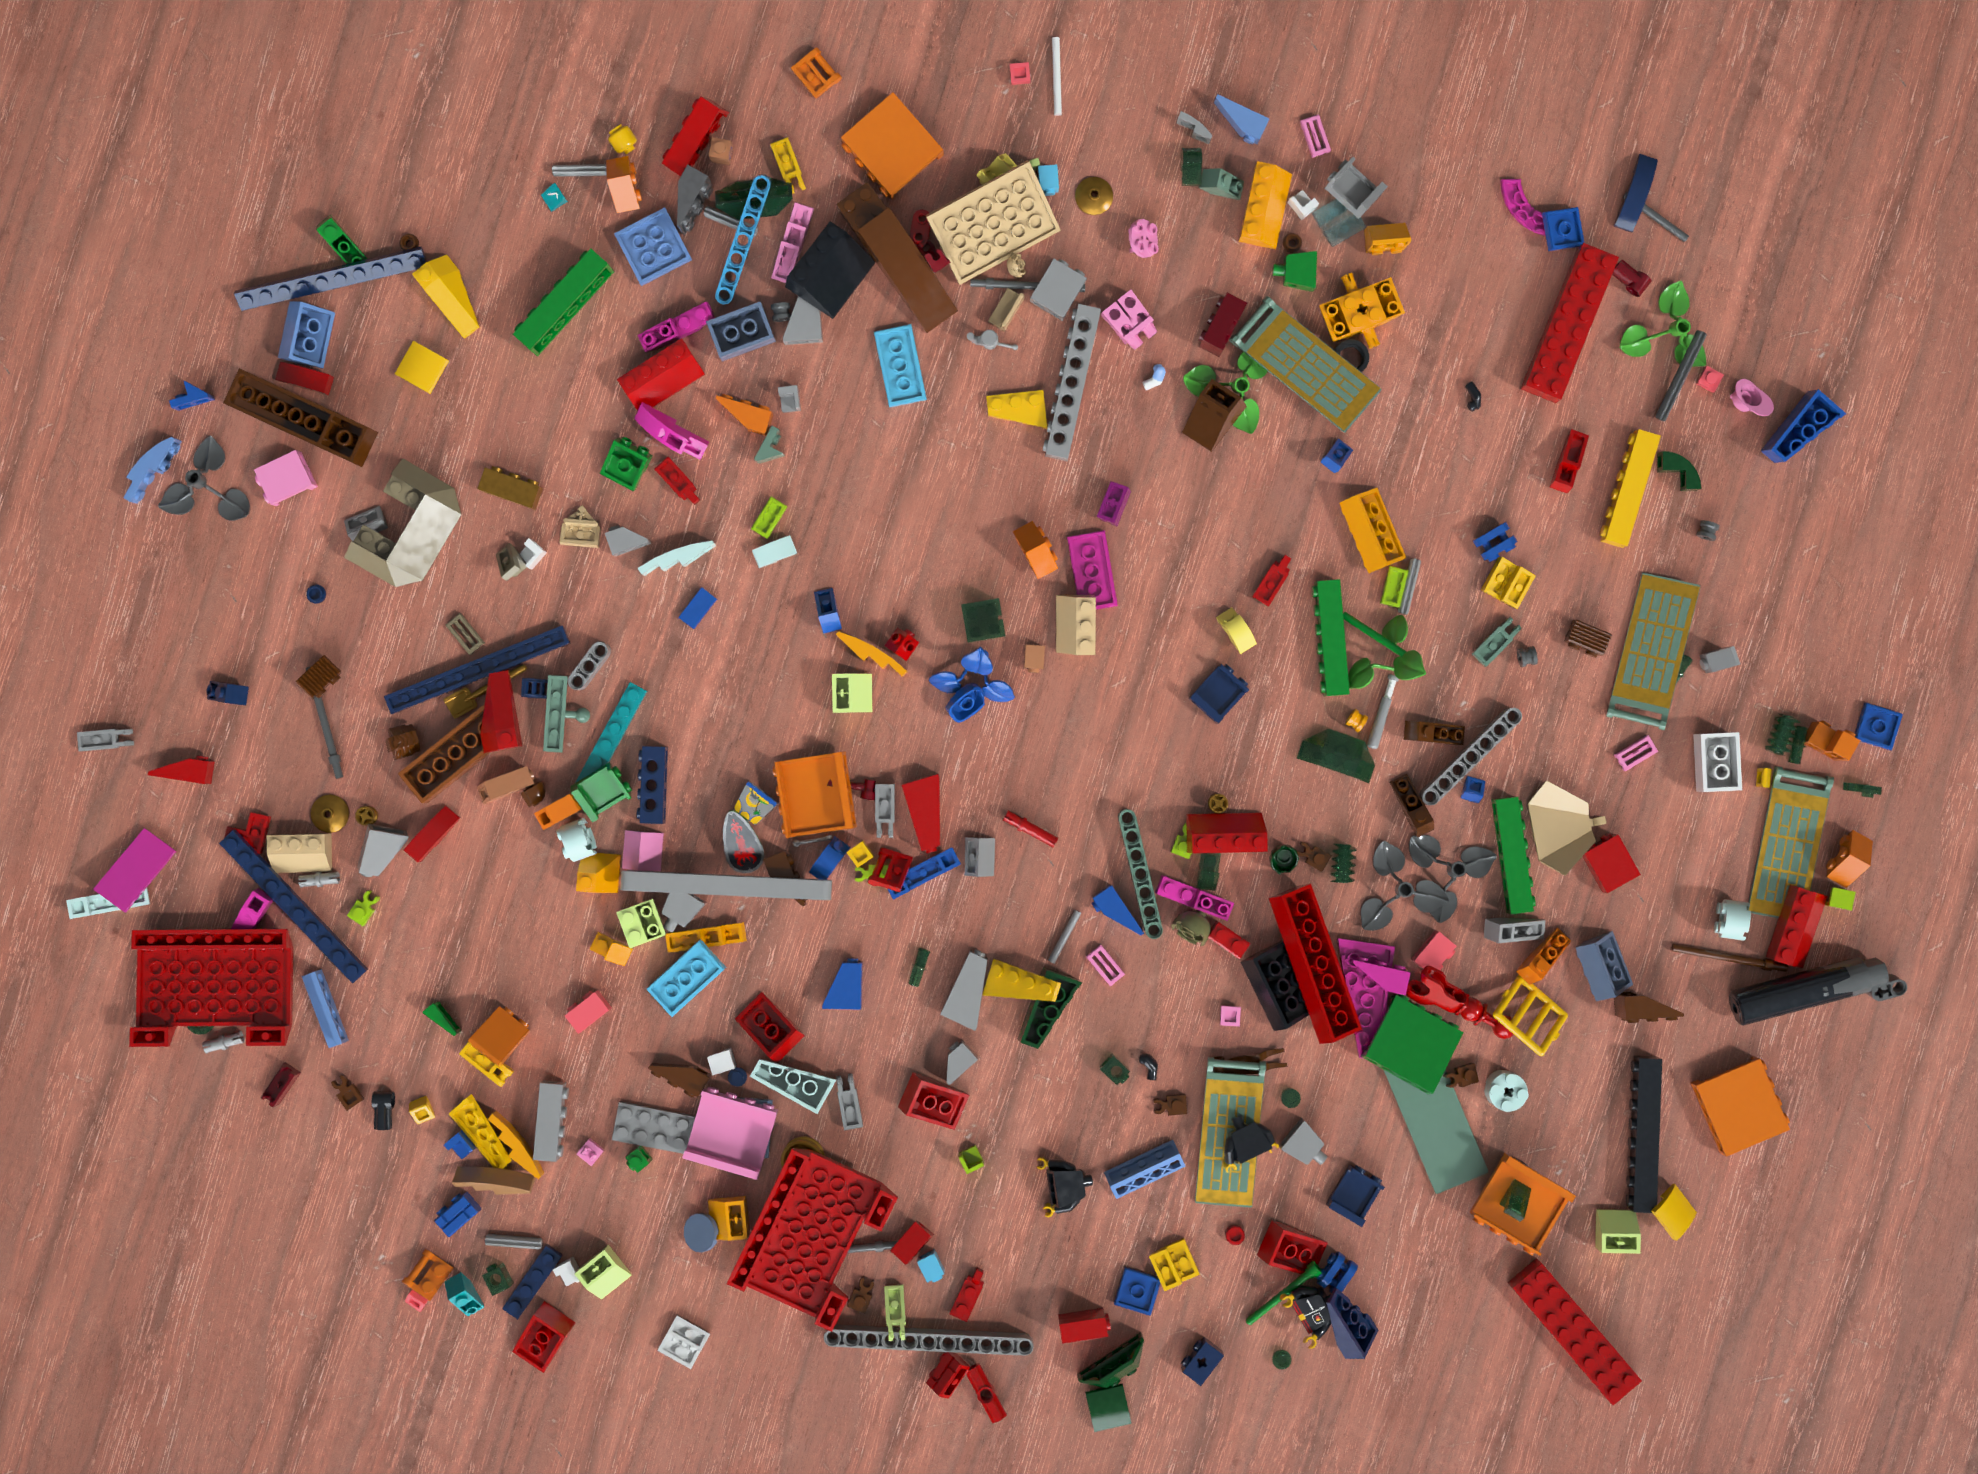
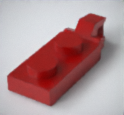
M669 456L654 468L684 501L688 498L694 505L700 501L694 493L697 490L694 484Z
M1284 555L1280 562L1275 561L1271 565L1252 596L1254 599L1267 607L1270 606L1289 575L1290 569L1287 566L1292 558Z
M977 1267L973 1276L968 1275L965 1278L950 1310V1315L965 1322L968 1321L983 1288L984 1282L981 1281L984 1270Z

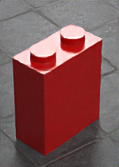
M1611 833L1600 837L1601 841L1594 843L1582 856L1600 890L1607 894L1641 875L1620 836Z
M1104 1308L1058 1314L1062 1344L1108 1337L1107 1330H1111L1109 1315L1104 1313Z

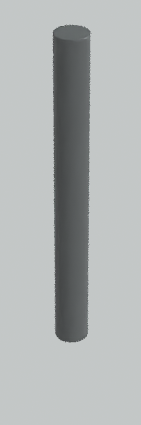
M1646 204L1644 205L1643 213L1683 242L1688 239L1689 235Z

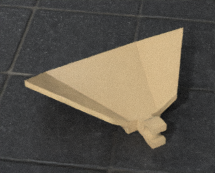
M1545 781L1527 804L1538 861L1566 876L1596 842L1591 827L1606 824L1605 816L1589 819V804L1548 781Z

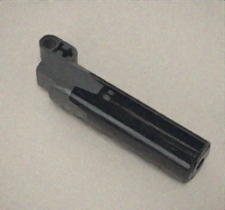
M1855 957L1731 990L1729 1004L1735 1020L1744 1026L1865 993L1877 1001L1891 999L1903 995L1907 991V984L1896 975L1888 974L1885 963L1876 957L1867 960Z

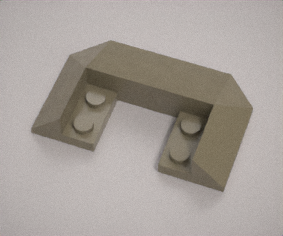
M402 459L393 470L392 476L383 492L416 510L399 540L395 543L363 525L354 541H351L344 557L394 587L424 580L462 515L455 488L405 459Z

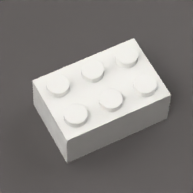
M1739 732L1693 734L1696 792L1742 790Z

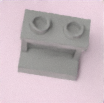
M1352 157L1349 161L1345 159L1338 167L1340 170L1338 173L1334 171L1328 177L1329 183L1325 189L1359 219L1388 186L1381 182L1376 187L1352 165L1356 160Z
M1053 259L1032 294L1030 302L1063 321L1081 288L1086 283L1087 278L1084 277L1085 274L1082 271L1069 268L1067 262L1061 259Z

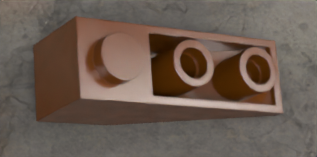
M1405 721L1403 740L1463 745L1465 726Z
M1405 774L1391 781L1390 785L1416 837L1418 838L1434 830V820L1408 775Z
M783 851L763 859L769 877L800 878L798 871L794 872L792 867L795 863L791 853L788 854L787 851ZM795 899V900H796L801 906H805V905L807 904V903H806V900H808V899Z
M652 1063L648 1067V1069L652 1070L651 1074L658 1078L662 1076L668 1080V1084L675 1088L681 1087L686 1095L693 1098L694 1096L699 1097L711 1077L710 1073L696 1065Z

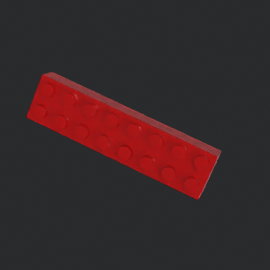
M1582 243L1577 248L1520 388L1521 390L1553 403L1562 400L1619 259L1618 256L1586 243Z
M1312 885L1296 886L1270 897L1269 901L1319 1044L1334 1043L1362 1030Z
M1537 1258L1507 1282L1612 1406L1642 1382L1633 1369Z

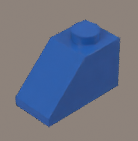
M833 588L814 592L823 634L842 629Z

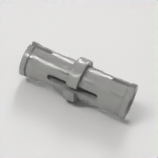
M337 871L323 874L322 872H316L314 875H299L298 880L307 881L298 883L300 888L339 884L340 879L332 878L340 877V874Z
M242 1031L231 1035H220L217 1039L204 1041L202 1043L203 1047L210 1045L211 1047L204 1048L203 1050L207 1054L219 1049L226 1050L229 1046L242 1044L245 1042V1038H236L242 1037L244 1034Z

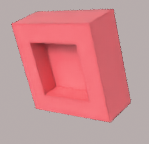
M1029 62L1010 64L1011 85L1029 84L1031 82Z
M1706 366L1696 384L1713 393L1716 391L1724 374Z
M411 1290L405 1302L421 1312L428 1300L414 1290Z

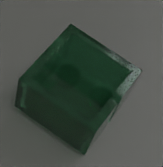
M999 598L961 604L968 644L1006 637L1003 619H998V617H1002Z

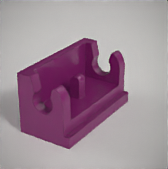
M1110 481L1097 514L1101 521L1109 522L1116 527L1118 526L1131 493L1129 487Z

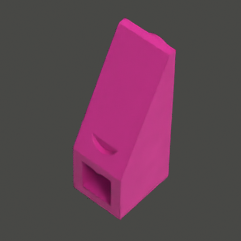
M259 888L253 890L241 908L231 929H256L273 902L271 897Z
M1357 956L1356 959H1350L1355 966L1384 990L1406 995L1410 972L1405 970L1406 967L1395 964L1394 968L1388 967L1386 962L1378 960L1375 963H1370L1368 958Z

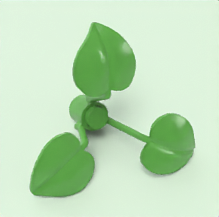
M1682 281L1669 285L1659 296L1658 306L1662 313H1670V318L1676 320L1670 324L1669 330L1647 337V330L1643 326H1630L1623 333L1619 344L1625 354L1632 357L1644 356L1651 350L1650 339L1670 333L1675 337L1680 336L1678 340L1680 344L1675 347L1674 355L1676 361L1681 364L1694 337L1692 334L1687 335L1691 329L1690 322L1682 319V317H1677L1684 315L1688 311L1690 304ZM1703 345L1692 367L1706 365Z
M1242 352L1237 360L1238 368L1244 371L1243 377L1236 378L1229 383H1220L1223 386H1231L1232 391L1240 394L1242 399L1245 396L1244 392L1248 391L1250 387L1246 374L1251 379H1259L1267 373L1266 369L1245 352ZM1199 365L1185 374L1183 380L1187 389L1193 395L1199 397L1210 380L1216 379V373L1207 365ZM1246 399L1244 403L1247 407L1233 426L1252 434L1259 422V407L1253 399Z
M1400 614L1391 619L1383 628L1382 636L1396 645L1403 642L1408 634L1406 618ZM1410 650L1403 654L1402 657L1399 656L1394 660V667L1375 663L1371 664L1368 658H1362L1355 662L1349 671V688L1360 689L1370 684L1374 677V667L1392 670L1400 680H1411L1426 675L1422 657L1416 650Z

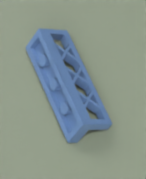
M322 969L302 976L328 1048L349 1041Z
M1171 1140L1105 1171L1104 1174L1113 1194L1118 1199L1186 1166L1174 1141ZM1176 1160H1179V1162H1177V1163H1175V1164H1173V1165H1170V1163H1172V1162H1174V1161H1176ZM1121 1186H1125L1124 1188H1122V1189H1120V1190H1118V1191L1116 1190L1117 1188H1119V1187H1121Z

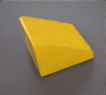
M1757 769L1756 787L1770 788L1772 769Z
M427 1096L409 1103V1112L417 1125L435 1118Z

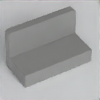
M965 837L964 876H994L995 838Z

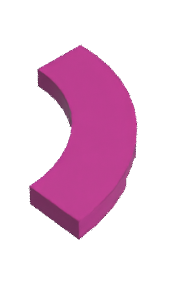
M1501 179L1502 196L1512 216L1528 230L1546 236L1542 212L1536 211L1528 203L1522 190L1521 179Z

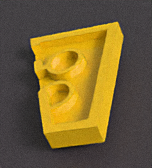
M1043 390L986 396L988 416L1047 429Z

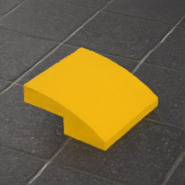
M413 341L397 368L395 375L431 394L449 360Z
M1498 557L1481 590L1497 600L1518 609L1536 575L1521 566L1513 564L1504 557Z
M1673 1183L1660 1196L1662 1200L1651 1211L1671 1238L1677 1241L1689 1228L1697 1212L1676 1184Z
M1185 1238L1177 1240L1149 1255L1164 1291L1179 1286L1183 1281L1200 1275Z

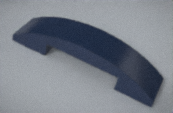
M1643 154L1638 155L1633 170L1634 174L1624 203L1618 212L1614 227L1633 232L1653 182L1657 159Z

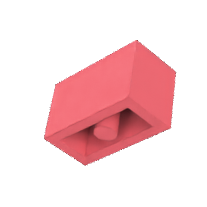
M1435 930L1411 960L1422 969L1426 966H1432L1441 970L1443 968L1442 963L1454 955V949L1457 946L1442 933Z
M599 990L594 993L589 991L582 997L583 1002L579 1005L575 1002L567 1009L568 1013L565 1017L578 1034L612 1009Z

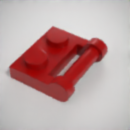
M880 848L879 858L867 882L872 886H881L901 892L913 857L890 849ZM886 859H891L885 877H879Z

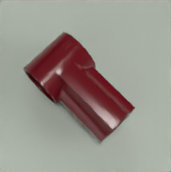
M1621 260L1615 266L1612 274L1635 297H1640L1652 282L1647 274L1636 271L1624 260Z

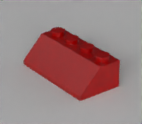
M681 338L619 377L617 381L638 411L642 402L655 407L704 376L705 373Z
M1262 813L1186 814L1187 853L1268 852L1267 829Z
M1790 884L1766 957L1790 966L1803 968L1828 896Z

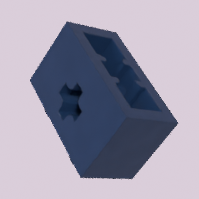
M1203 1337L1202 1340H1198L1194 1344L1193 1352L1190 1355H1186L1182 1360V1372L1202 1386L1224 1357L1223 1351ZM1198 1358H1199V1359H1203V1358H1204L1205 1361H1204V1362L1199 1361V1363H1198V1360H1197V1359H1198Z

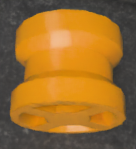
M1355 708L1347 718L1345 725L1352 726L1354 731L1359 732L1367 722L1368 716L1360 714L1359 710Z

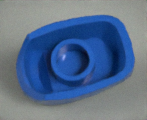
M968 683L950 698L945 709L955 722H963L976 714L985 705L984 692L979 685Z

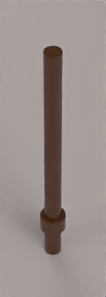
M1672 944L1671 948L1673 952L1761 967L1762 970L1767 971L1778 970L1787 972L1788 970L1787 964L1776 963L1771 959L1764 958L1760 960Z

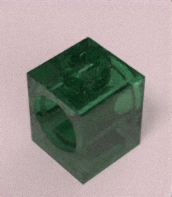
M1113 1053L1099 1067L1116 1085L1119 1083L1123 1084L1130 1076L1128 1074L1130 1072L1129 1068ZM1114 1066H1119L1121 1072L1118 1075H1113L1111 1069Z
M494 1263L486 1268L487 1271L482 1275L492 1296L510 1288L513 1284L504 1263L500 1265ZM493 1274L500 1275L501 1281H495Z

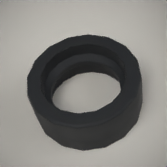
M1355 339L1341 342L1334 351L1340 355L1341 351L1345 348L1353 347L1357 349L1361 354V363L1357 369L1363 372L1369 363L1367 347Z

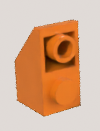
M570 793L535 812L534 815L542 829L545 830L581 810V807Z

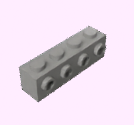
M549 1080L540 1082L533 1160L556 1162L563 1156L564 1145H561V1139L565 1136L563 1118L567 1116V1107H564L565 1099H568L569 1088L566 1087L567 1082Z

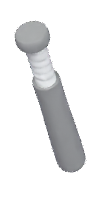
M1389 674L1387 677L1389 682L1384 697L1381 699L1367 742V746L1371 749H1377L1391 705L1396 682L1399 681L1392 674Z

